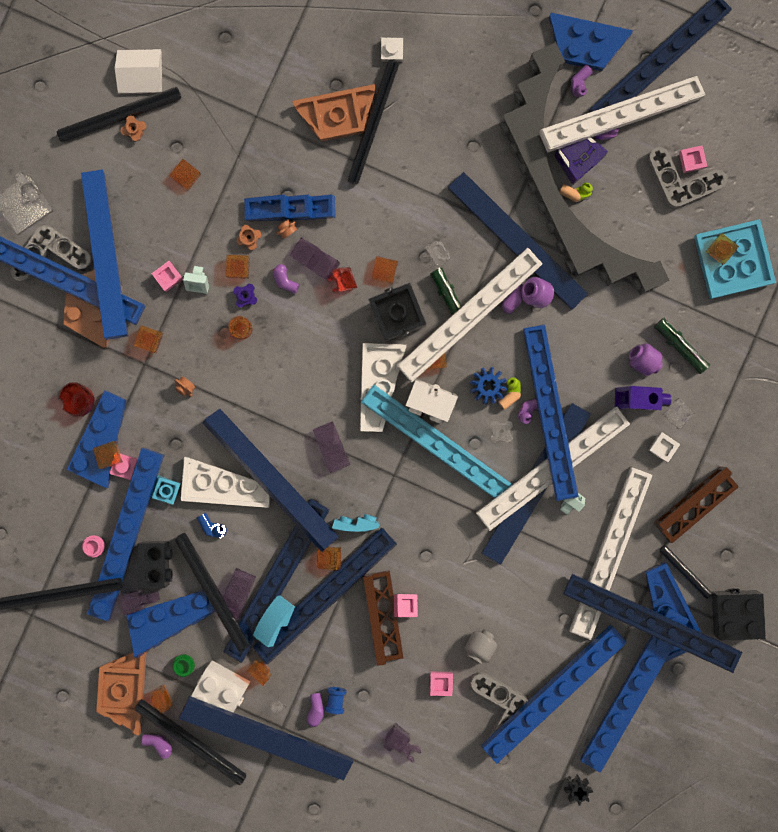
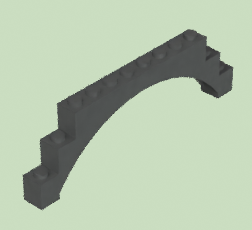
M555 42L531 54L528 66L532 75L536 76L517 84L514 98L521 107L502 116L501 132L504 136H508L511 153L513 156L517 155L520 172L528 178V188L531 194H535L538 199L537 207L542 215L545 214L547 218V228L550 234H554L557 239L556 247L559 253L564 254L567 260L565 266L570 274L573 273L574 277H577L599 267V277L603 283L606 282L607 286L631 275L633 278L631 279L633 288L639 291L641 295L669 281L661 261L653 263L630 256L608 245L590 232L565 203L549 169L545 146L539 132L541 129H544V113L551 83L556 72L562 70L565 63Z

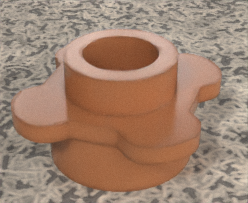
M128 116L125 126L121 128V134L123 136L128 135L133 141H139L147 126L145 122H139L134 116Z
M288 219L277 226L279 230L276 234H280L283 239L297 230L294 225L296 222L294 220L291 222Z
M244 225L241 227V232L236 241L240 246L245 245L250 250H255L257 248L256 243L262 234L260 230H254L248 225Z
M185 377L174 380L175 390L183 396H193L192 393L195 386Z

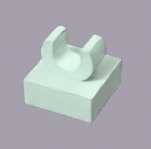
M194 266L193 274L185 272L183 281L186 291L208 294L209 283L207 276L203 273V267Z
M578 493V498L564 500L560 510L567 515L573 508L580 512L585 506V498Z

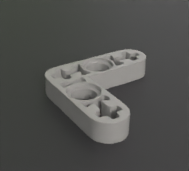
M654 148L648 155V165L666 205L670 208L682 207L717 192L727 183V176L723 171L713 170L682 184L672 159L665 148ZM656 153L658 156L662 155L663 159L660 162L658 160L654 161L653 159L656 156ZM661 165L662 167L667 165V167L663 168L661 171H658ZM665 172L672 175L673 179L669 184L662 181L661 176ZM713 178L720 179L719 183H713L707 187L706 183ZM692 184H698L701 187L699 195H694L690 191ZM685 192V196L681 197L678 203L676 200H671L674 194L677 196Z
M47 225L40 226L24 247L30 251L33 248H38L40 255L45 258L52 251L82 271L89 270L94 263L93 256L89 252ZM44 232L49 233L51 236L49 240L42 236ZM38 241L45 246V248L43 249L41 246L37 245L36 242ZM64 242L69 243V252L61 254L59 251L60 245ZM76 253L81 257H85V260H87L86 264H80V261L73 257V255ZM14 267L10 269L12 277L20 282H28L33 277L28 274L25 276L20 275L18 269Z
M476 672L471 677V686L476 693L504 708L488 736L489 738L502 726L505 719L513 715L512 713L516 709L515 701L523 700L522 703L524 705L528 700L520 692L484 672ZM484 678L485 684L491 687L489 694H487L488 688L485 686L477 687L476 679L481 680ZM503 688L506 690V696L503 699H496L494 697L496 689Z

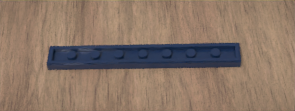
M710 0L591 107L588 112L590 113L637 97L732 10L731 7L724 0Z
M464 172L448 187V190L517 257L529 248L542 262V265L534 274L551 283L554 293L571 310L588 295L565 270Z
M574 403L570 404L563 416L568 442L580 434L591 415ZM545 447L532 469L547 459ZM546 489L499 523L481 553L501 565Z
M218 409L204 419L203 424L321 552L339 537L221 409Z
M310 499L308 503L324 520L330 509L313 499ZM297 525L292 530L239 623L250 646L239 652L232 639H230L223 651L241 663L256 639L253 634L260 619L277 596H281L312 542Z
M384 528L379 529L294 608L288 625L281 627L274 646L267 647L260 641L253 646L266 664L274 660L386 556L397 543Z
M575 574L571 575L563 595L731 673H734L743 653L734 647Z
M191 696L188 697L179 716V719L343 781L353 764V758Z

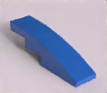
M284 194L244 198L246 221H285L287 219L295 221L336 218L335 196L332 194L310 196L309 194L286 196Z

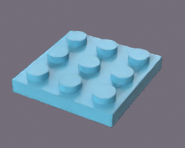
M760 219L694 236L709 299L776 283Z

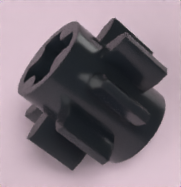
M578 774L572 780L568 778L569 784L568 787H564V791L569 794L567 797L569 802L575 800L579 806L585 800L589 802L588 796L589 793H593V790L587 786L589 784L588 779L585 778L582 781Z

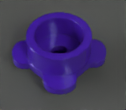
M247 284L244 287L236 286L233 293L236 295V305L242 308L245 305H255L257 303V298L254 294L255 287L252 284Z

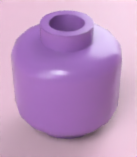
M539 277L528 279L521 290L523 301L535 308L547 307L554 296V288L551 283Z
M647 343L636 345L629 354L630 366L644 376L656 374L662 368V353Z

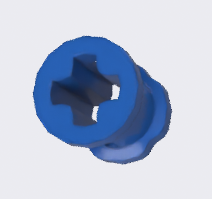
M328 687V704L325 706L324 711L331 714H343V699L347 690L340 687Z

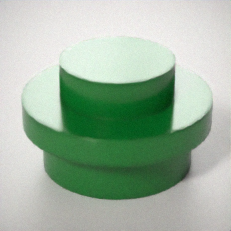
M181 654L174 659L172 668L176 675L186 677L193 672L195 662L191 656Z

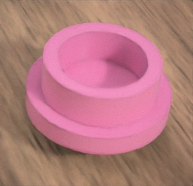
M92 535L83 541L82 549L88 557H98L104 552L105 543L101 537Z

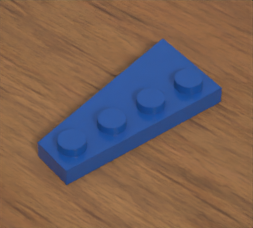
M104 390L67 470L104 488H109L110 471L115 448H117L118 434L122 425L126 399Z
M663 562L645 571L653 610L663 615L667 607L689 619L686 626L701 632L667 563ZM674 646L666 662L686 653V651Z
M204 590L126 614L134 657L138 658L144 655V652L159 646L171 636H176L188 626H193L215 613L216 611Z

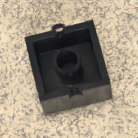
M410 283L395 289L393 287L384 290L385 293L369 298L370 306L385 343L426 327V321Z
M731 588L730 591H712L714 636L717 639H766L764 597L761 592L757 590L740 591L738 588Z

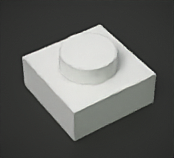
M381 38V62H388L390 59L403 62V38Z
M659 432L648 451L668 463L680 444L663 432Z

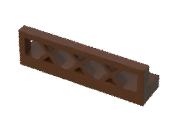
M727 467L716 469L654 522L670 543L675 542L739 487L730 477L732 472ZM726 480L730 487L724 492H718L717 487ZM709 493H712L711 503L708 506H701L700 501ZM694 507L695 517L691 520H683V515ZM675 522H679L678 531L671 536L667 529Z
M390 570L365 574L363 579L377 666L386 665V661L404 659L398 619L394 617V594ZM386 576L387 586L381 592L374 586L373 578ZM387 590L389 591V597L385 595ZM376 592L380 594L378 599L376 598ZM382 597L390 601L391 604L386 614L378 609L377 605ZM391 611L393 619L388 616ZM379 613H380L382 616H384V617L381 619V621H380ZM385 619L394 624V629L390 635L381 630V624ZM394 633H395V636H396V640H394V639L392 638V636H393ZM383 636H385V637L387 638L384 643H383ZM389 640L397 645L398 654L385 655L384 647Z

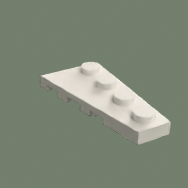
M362 344L361 401L373 384L392 397L400 371L397 365L402 362L406 345ZM361 403L360 431L383 432L386 420Z
M184 457L181 501L270 507V496L254 479Z

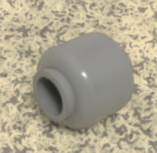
M482 630V632L474 631L464 648L467 652L466 657L479 665L482 662L488 663L497 648V643L493 640L494 635L486 630Z

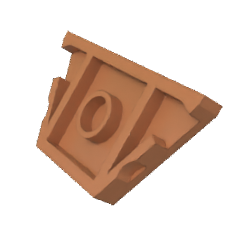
M375 84L294 100L292 102L294 108L321 142L362 134L375 94Z
M95 269L82 274L96 281ZM66 293L63 324L99 346L108 348V340L104 338L100 308Z
M147 651L138 658L134 657L132 652L99 667L96 712L104 717L111 718L113 722L120 726L124 725L132 730V733L135 735H140L142 728V715L137 713L134 708L141 699H144Z

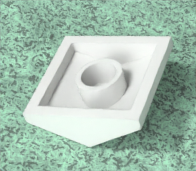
M161 49L117 50L115 74L119 95L157 94L162 92Z

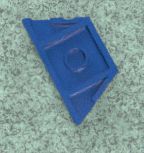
M550 13L549 22L552 24L554 41L565 63L581 67L588 65L591 69L603 71L622 45L629 39L633 31L556 13Z

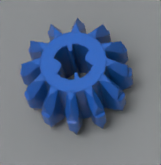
M490 367L488 374L485 368H481L482 376L476 372L473 374L478 381H470L471 385L476 386V388L470 390V393L478 391L479 394L475 397L476 401L483 396V404H487L488 397L491 403L494 404L496 403L495 396L499 399L503 398V395L498 391H507L506 387L500 386V384L505 383L507 380L506 378L498 379L502 374L501 371H498L494 376V368ZM491 381L493 383L491 387H494L493 390L485 391L483 389L485 386L483 382Z

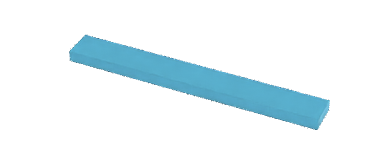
M373 384L362 399V404L493 498L513 485L419 416L408 411V408Z

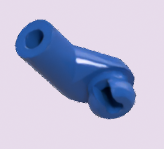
M207 513L197 517L205 535L215 538L225 536L227 532L225 525L212 523Z

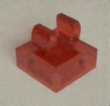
M350 267L335 269L332 271L333 275L328 278L329 281H336L337 287L332 289L333 292L351 291L358 288Z

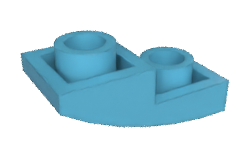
M158 475L151 497L174 504L181 483Z
M364 514L363 517L359 516L357 524L352 523L353 519L340 516V519L335 518L332 528L342 531L361 532L379 528L380 522L376 521L377 517Z
M277 596L263 614L253 636L267 647L274 646L281 627L288 625L295 606L282 596Z

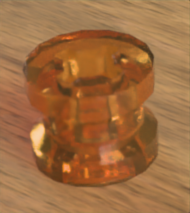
M237 316L230 321L229 331L235 338L243 340L250 337L253 326L245 317Z

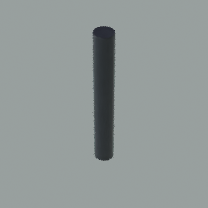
M666 545L660 549V552L706 599L713 594Z

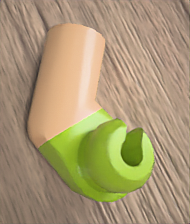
M587 182L575 189L563 184L559 192L562 196L574 202H579L591 195L593 187Z
M515 377L507 380V395L498 401L504 410L520 398L521 383Z

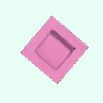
M703 145L683 149L679 152L683 173L702 170L707 167Z
M170 261L151 273L165 292L183 280Z
M116 453L110 474L131 480L138 459Z
M417 594L394 595V617H418Z
M430 671V696H452L453 672Z

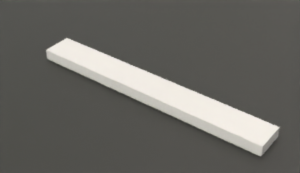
M695 76L541 129L539 134L548 153L703 99L706 94L698 77Z
M527 248L397 365L398 369L412 383L542 265V262Z
M614 407L568 442L573 467L630 425L618 407ZM548 458L476 512L489 531L552 484Z
M630 467L588 581L610 590L651 481V474ZM580 602L569 631L591 640L601 612Z

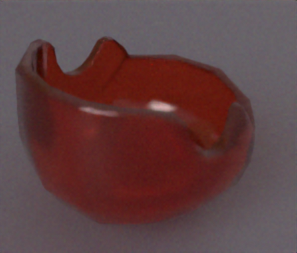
M78 382L68 383L62 387L59 393V399L64 405L62 409L71 416L84 417L92 411L95 401L94 394L84 384Z

